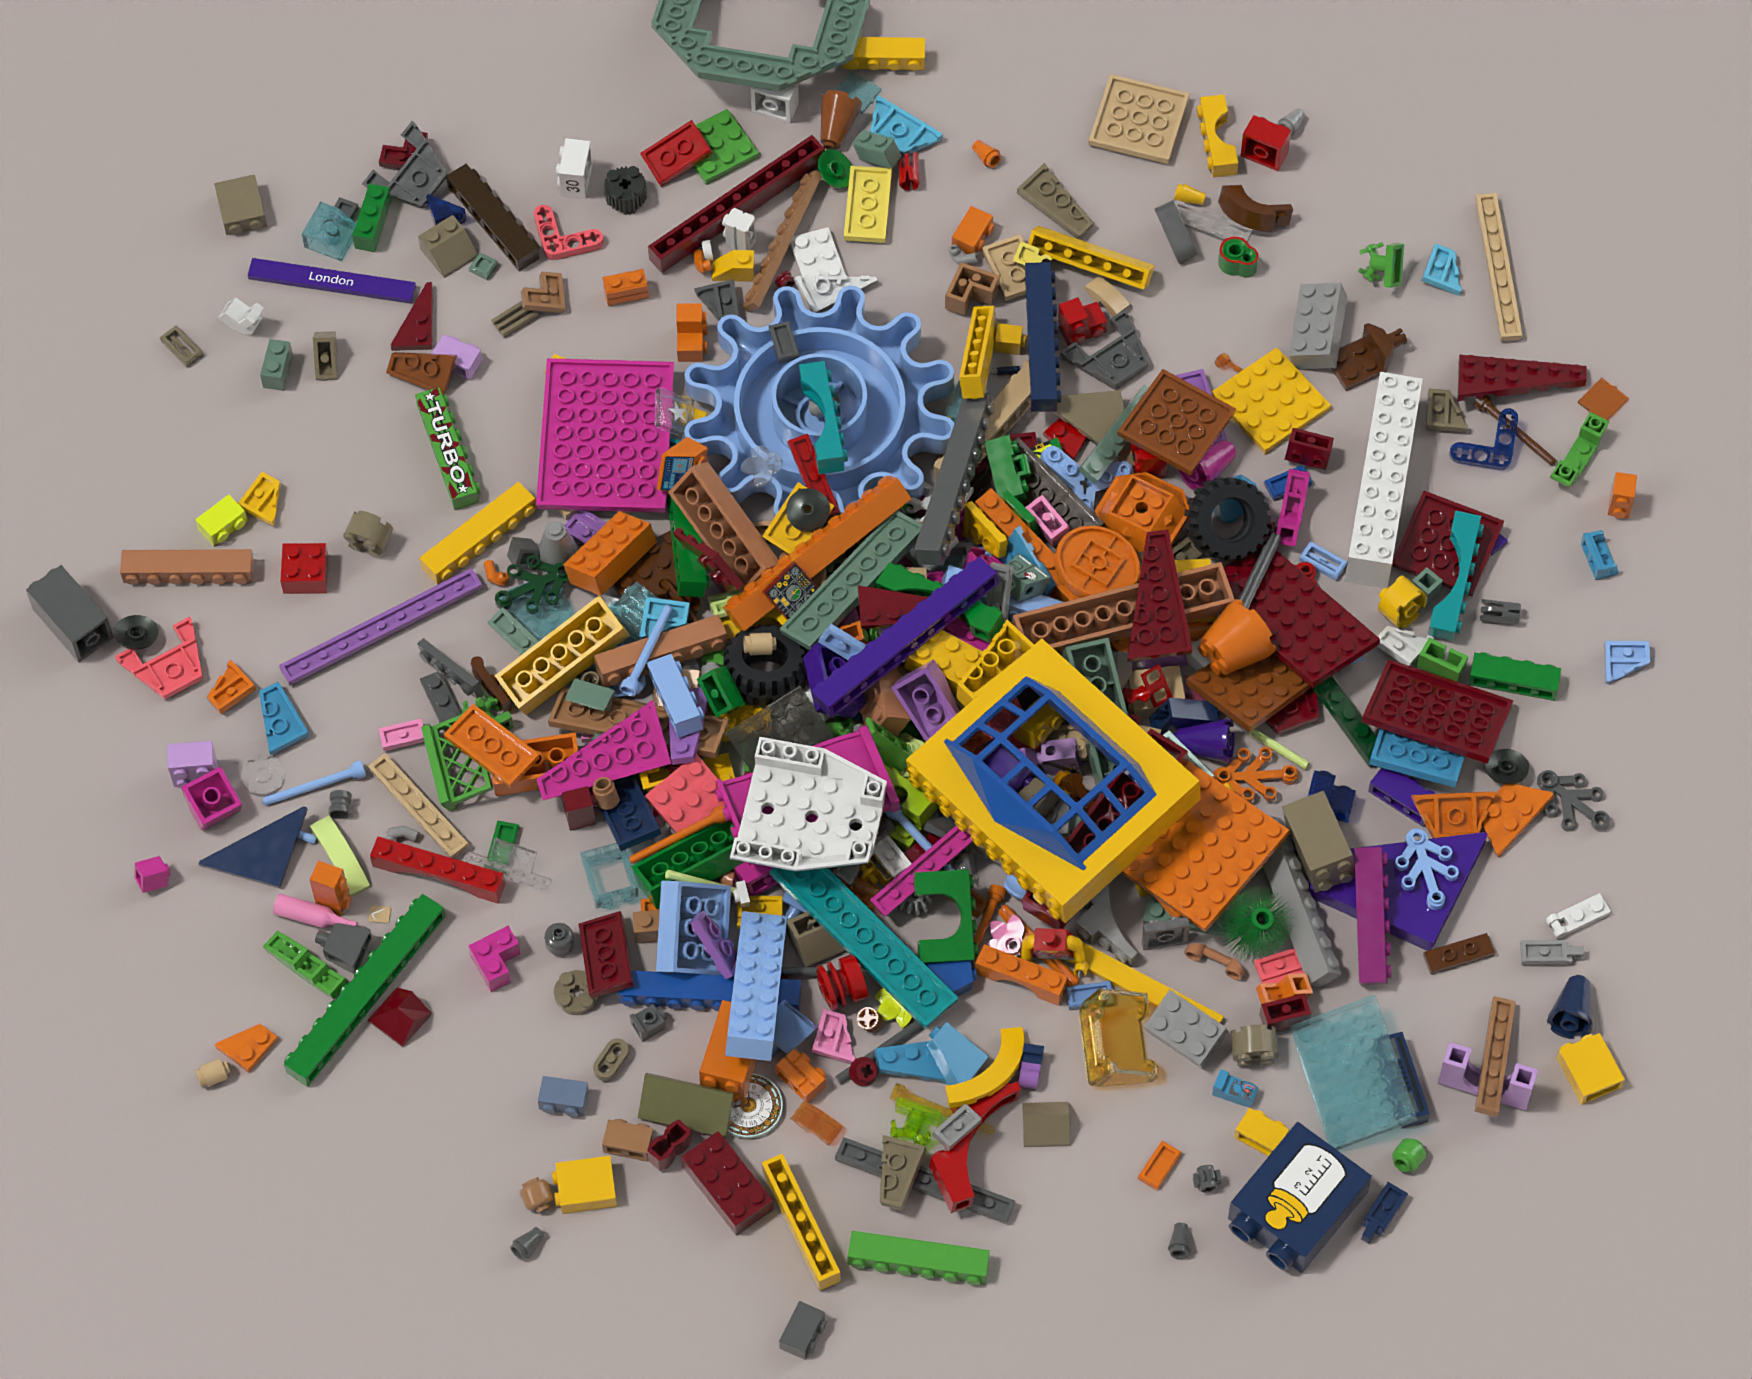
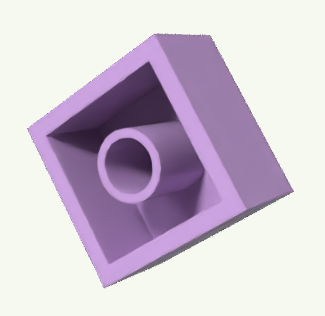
M212 741L167 744L168 770L174 787L181 788L183 785L218 768V760Z

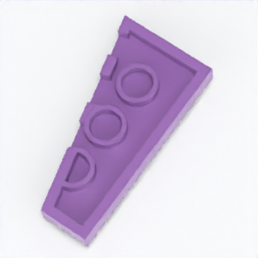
M701 687L688 689L689 692H694L697 700L695 705L696 707H701L705 717V713L708 710V701ZM669 719L672 765L695 762L701 730L678 738Z

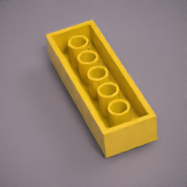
M598 596L501 670L495 677L518 709L525 715H528L594 664V655L615 648L628 638L630 634L607 603Z

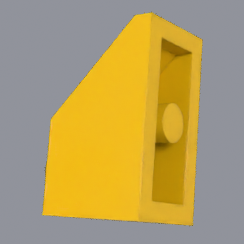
M732 250L713 261L712 281H728L733 279L734 281L752 282L755 273L754 250Z

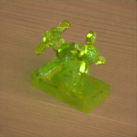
M898 1096L895 1112L907 1118L904 1126L901 1128H896V1122L892 1120L890 1135L897 1139L898 1137L905 1136L908 1139H913L915 1144L926 1146L931 1141L929 1138L931 1134L928 1131L922 1137L920 1134L921 1128L924 1123L939 1127L942 1120V1111Z

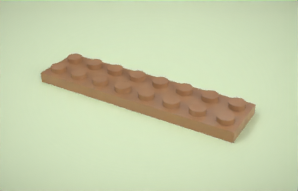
M562 687L548 719V724L550 727L594 735L595 731L603 734L647 703L614 697L611 710L601 711L565 700L569 689ZM655 705L667 749H670L669 717L663 706ZM705 715L703 730H701L699 736L700 742L697 755L717 758L730 725L729 719Z

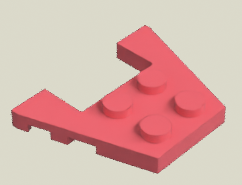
M191 617L173 625V629L182 644L142 664L133 649H127L115 656L118 664L164 700L203 680Z

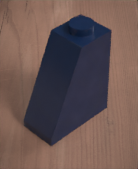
M1168 698L1149 717L1152 728L1161 729V735L1168 731L1174 734L1177 733L1179 728L1218 721L1219 712L1209 701Z

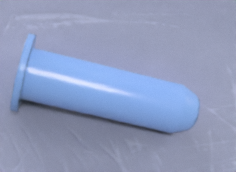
M300 831L298 839L311 844L316 843L317 837L315 835Z

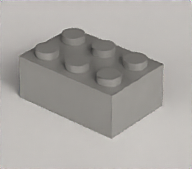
M1171 990L1168 991L1144 1026L1146 1032L1201 1069H1203L1228 1033L1225 1026Z

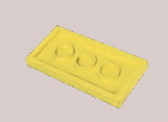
M850 167L844 227L845 241L885 243L892 168Z

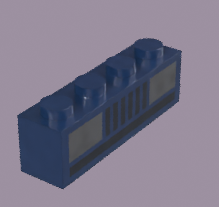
M1403 1032L1376 1038L1372 1051L1375 1060H1379L1381 1065L1379 1067L1380 1077L1382 1081L1386 1080L1388 1086L1386 1088L1387 1098L1389 1101H1393L1395 1121H1399L1401 1129L1427 1123L1430 1112Z

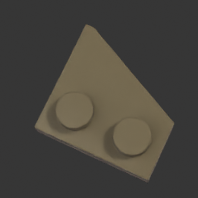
M1429 388L1426 429L1467 433L1468 425L1464 423L1460 415L1461 411L1458 405L1454 403L1451 391Z

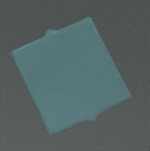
M853 72L848 75L844 82H840V86L837 89L838 91L849 93L848 97L853 100L854 97H857L862 101L861 114L864 113L870 104L874 103V99L881 92L880 87Z

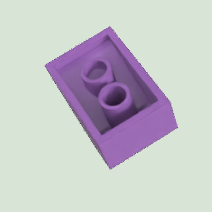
M934 659L899 678L891 687L925 741L959 713L946 677Z

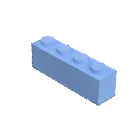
M672 654L647 662L650 679L677 737L680 738L702 730L701 720L705 719L701 707H696L695 705L697 700L694 692H689L688 690L690 685L687 677H682L681 675L683 671L680 662H675Z

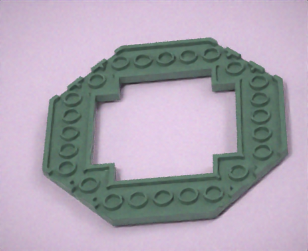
M659 0L652 19V28L698 78L781 91L853 60L868 12L869 0H827L813 47L792 44L789 57L709 45L712 31L694 28L703 0Z

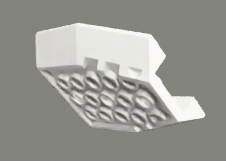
M759 737L755 753V768L738 837L734 839L730 859L792 871L868 863L874 852L881 822L887 781L827 749ZM765 806L774 808L771 814H764L761 810ZM809 814H815L818 817L817 821L813 823L806 821L805 818ZM854 822H858L862 825V828L854 831L849 826Z

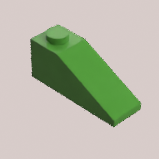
M867 717L865 720L883 764L888 768H895L899 773L907 767L906 759L913 754L910 746L876 721Z

